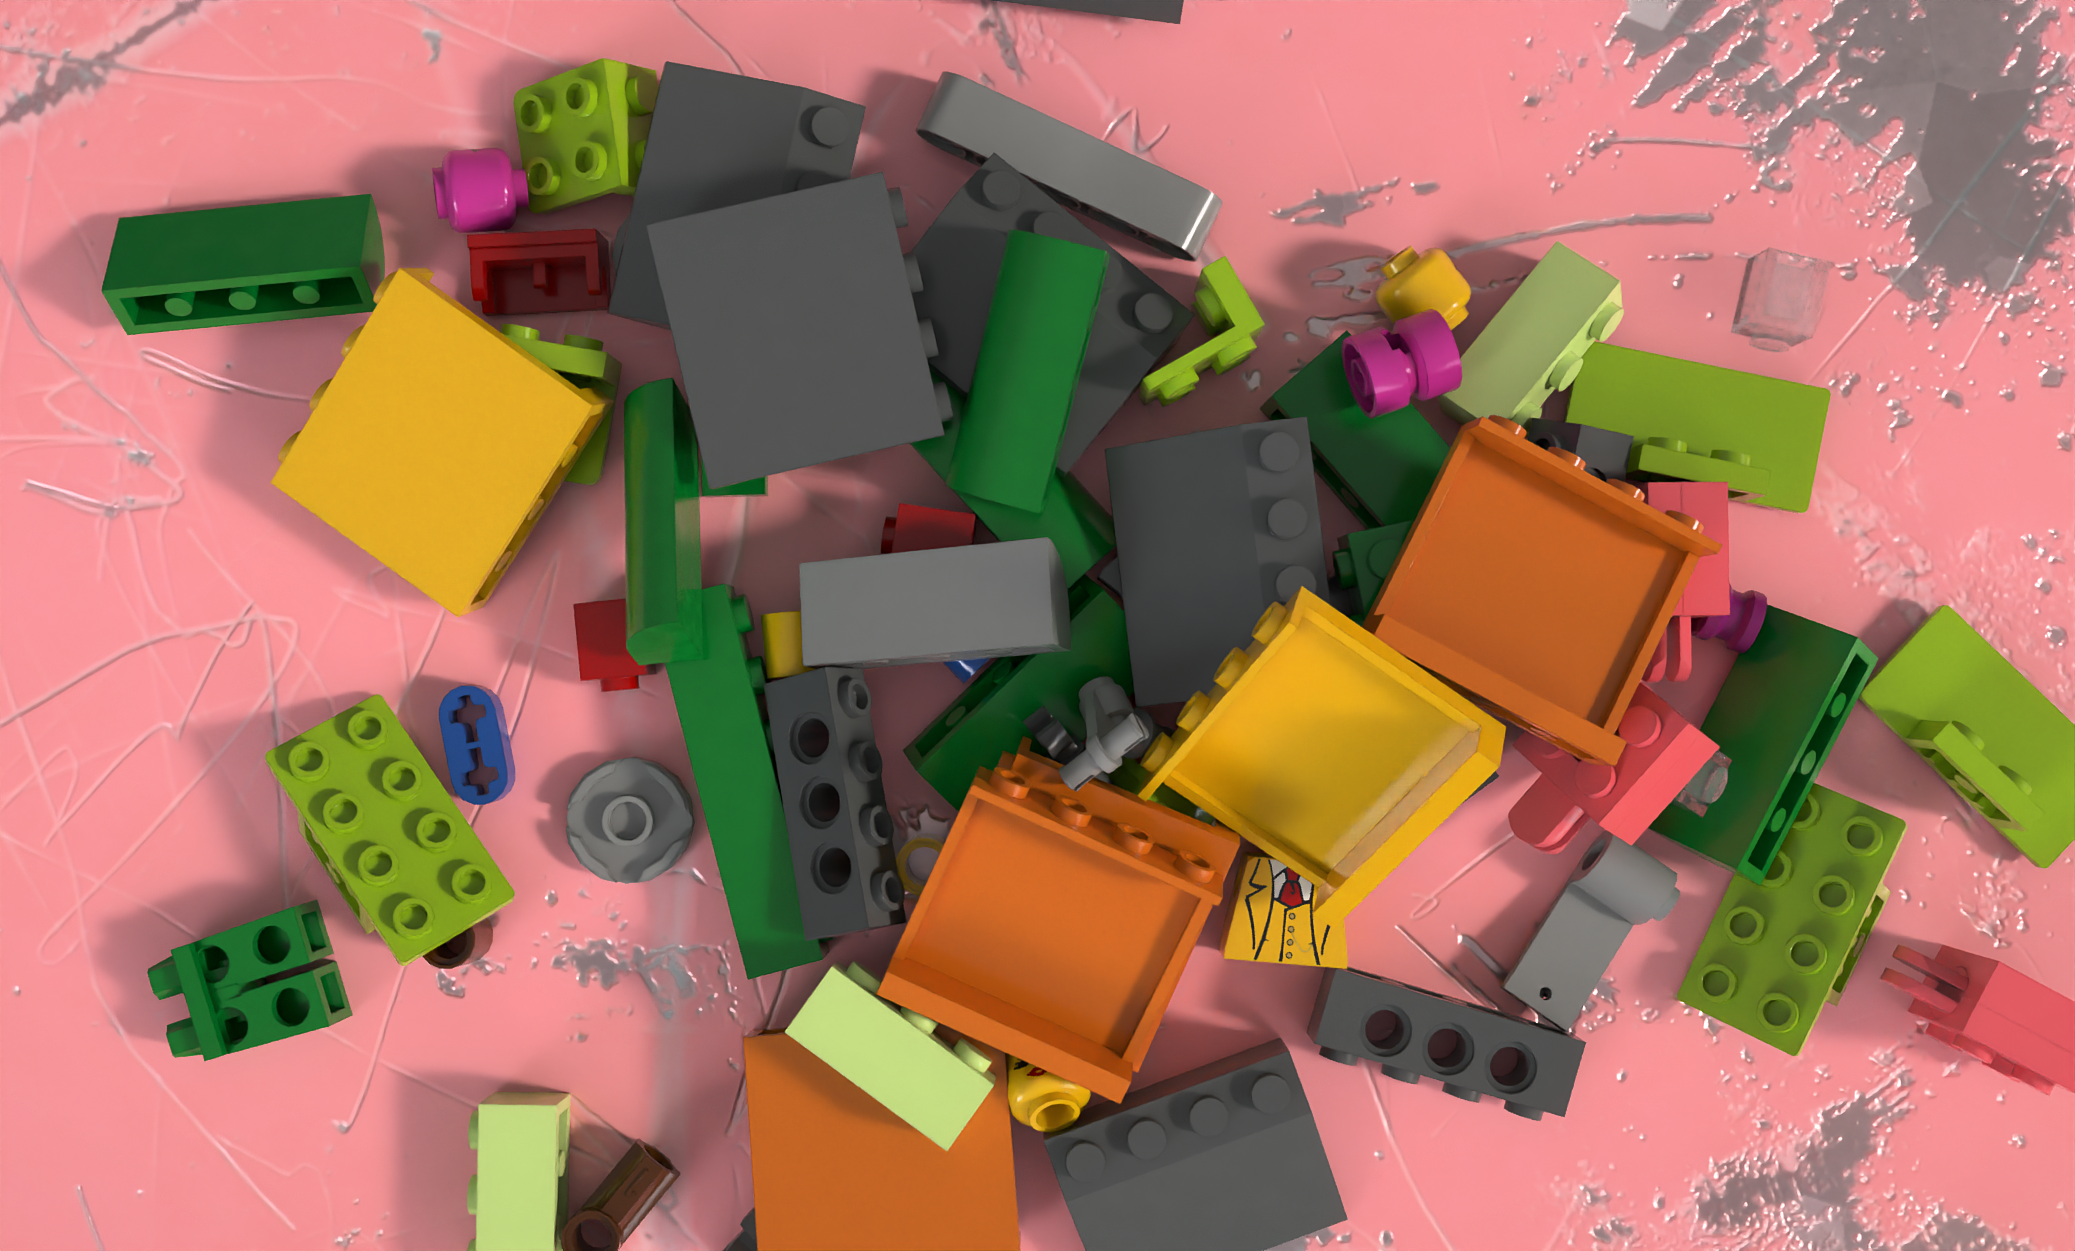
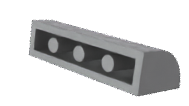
M1048 537L799 563L803 666L813 669L823 667L872 669L1071 651L1069 600L1064 570L1057 549Z

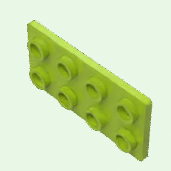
M1596 341L1581 357L1583 359L1582 367L1570 386L1563 422L1582 424L1634 436L1625 479L1645 483L1728 482V500L1797 514L1808 510L1831 396L1828 389Z
M1942 605L1936 607L1867 680L1858 699L2035 867L2048 868L2075 840V724L1950 606Z
M381 695L371 696L265 754L266 764L297 809L300 834L365 933L369 934L376 929L399 965L406 966L513 902L515 896L513 888Z
M1814 783L1761 885H1757L1734 874L1677 993L1678 1000L1791 1056H1799L1825 1002L1836 1007L1838 1006L1891 894V891L1882 882L1908 829L1906 822L1894 815Z

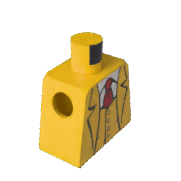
M1243 851L1219 940L1218 951L1223 958L1347 969L1348 964L1344 919L1335 928H1332L1312 914L1319 888L1268 853Z

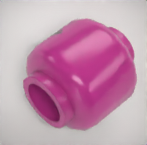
M500 148L452 150L444 156L442 167L432 168L438 219H448L450 226L457 233L509 230L516 222L517 208L529 207L525 169H512L509 156Z

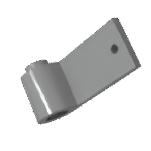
M1605 830L1595 839L1579 861L1500 988L1562 1031L1568 1032L1633 925L1647 923L1652 918L1656 921H1661L1674 908L1680 896V890L1675 887L1677 873L1634 843L1631 846Z

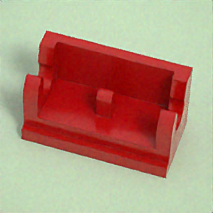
M596 228L467 235L472 296L474 302L481 301L482 313L484 315L501 316L608 310L611 298L609 241Z

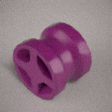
M1730 585V615L1692 618L1691 636L1702 640L1715 637L1723 640L1729 650L1737 653L1746 652L1755 641L1763 624L1767 609V597L1765 594L1754 590L1741 593L1733 590Z

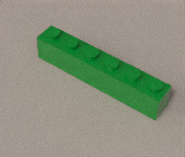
M723 583L702 589L703 659L667 662L665 666L747 979L749 980L823 960L830 952L827 942L836 940V937L805 940L770 721L762 694H765L764 684L770 683V680L767 679L766 665L762 656L752 658L746 633L755 631V625L748 599L745 594L736 596L734 586Z

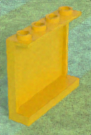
M399 268L398 271L390 273L378 286L373 298L377 306L366 324L355 329L345 341L341 350V355L345 359L334 377L326 380L312 396L309 408L313 412L303 429L294 433L281 448L278 461L282 464L270 483L452 614L461 617L485 606L614 401L595 387L577 388L430 283L434 272L428 268Z
M1301 586L1284 606L1275 601L1266 609L1252 631L1251 636L1255 640L1245 652L1238 647L1233 648L1214 675L1213 681L1217 684L1207 695L1200 690L1193 694L1177 718L1176 724L1180 727L1175 733L1169 737L1162 732L1152 742L1140 763V766L1148 771L1138 797L1146 802L1163 782L1318 887L1319 891L1312 914L1332 928H1335L1500 767L1506 726Z

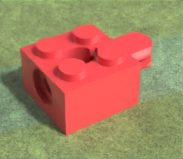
M1647 482L1635 486L1645 494L1643 500L1645 504L1664 514L1667 510H1673L1696 519L1704 526L1701 534L1722 544L1718 554L1700 557L1641 678L1644 682H1659L1662 680L1664 673L1670 682H1685L1688 680L1692 669L1691 619L1730 615L1728 482Z
M1640 681L1614 734L1627 741L1616 766L1589 764L1526 730L1521 734L1512 746L1542 774L1509 811L1510 828L1517 838L1541 852L1558 854L1590 819H1593L1599 826L1632 846L1720 746Z
M1897 945L1892 957L1926 975L1923 983H1920L1886 967L1880 980L1914 998L1908 1012L1929 1023L1924 1034L1961 1053L1964 1051L1981 1060V1064L2014 1082H2021L2050 1096L2054 1086L2075 1094V1001L1994 959L1942 945L1935 960H1932L1908 947Z

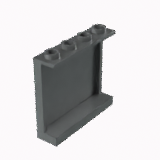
M883 172L646 225L709 489H717L748 480L930 438L944 436L942 422L954 420L945 381L932 383L927 358L939 355L930 317L917 319L912 293L923 291L915 252L902 254L896 228L908 226L901 190L899 186L887 189Z

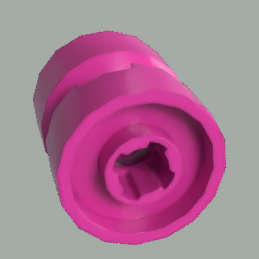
M1428 309L1397 320L1393 325L1392 333L1386 328L1378 326L1346 337L1342 341V361L1347 382L1358 407L1370 419L1405 408L1409 405L1411 395L1418 400L1426 401L1455 391L1461 385L1462 367L1458 347L1445 319L1434 309Z

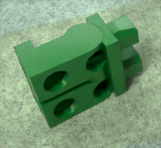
M317 899L171 949L172 956L148 968L147 971L153 994L159 1000L184 993L191 1017L167 1025L166 1036L172 1056L175 1058L203 1055L205 1062L226 1054L326 1028L353 1016L336 961L267 983L265 978L266 976L334 954Z

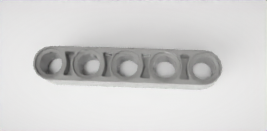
M948 71L942 72L915 129V132L925 141L978 167H981L995 152L1058 204L1168 255L1188 262H1195L1223 205L1222 200L1217 195L1196 183L971 79Z

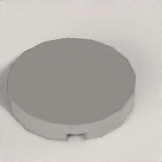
M639 757L606 761L586 773L570 794L566 809L568 810L566 817L568 825L566 826L567 840L578 861L600 879L615 883L629 884L650 881L674 867L689 847L695 824L691 797L679 777L659 762Z

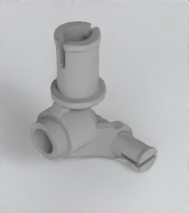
M1099 677L1086 683L1078 693L1081 701L1079 710L1086 722L1087 749L1067 765L1062 766L1059 769L1060 776L1071 790L1077 792L1101 771L1111 773L1122 764L1121 756L1127 759L1143 758L1152 742L1160 733L1163 732L1171 737L1176 730L1155 723L1154 718L1149 712L1138 707L1133 708L1124 689L1120 685L1115 684L1112 678Z

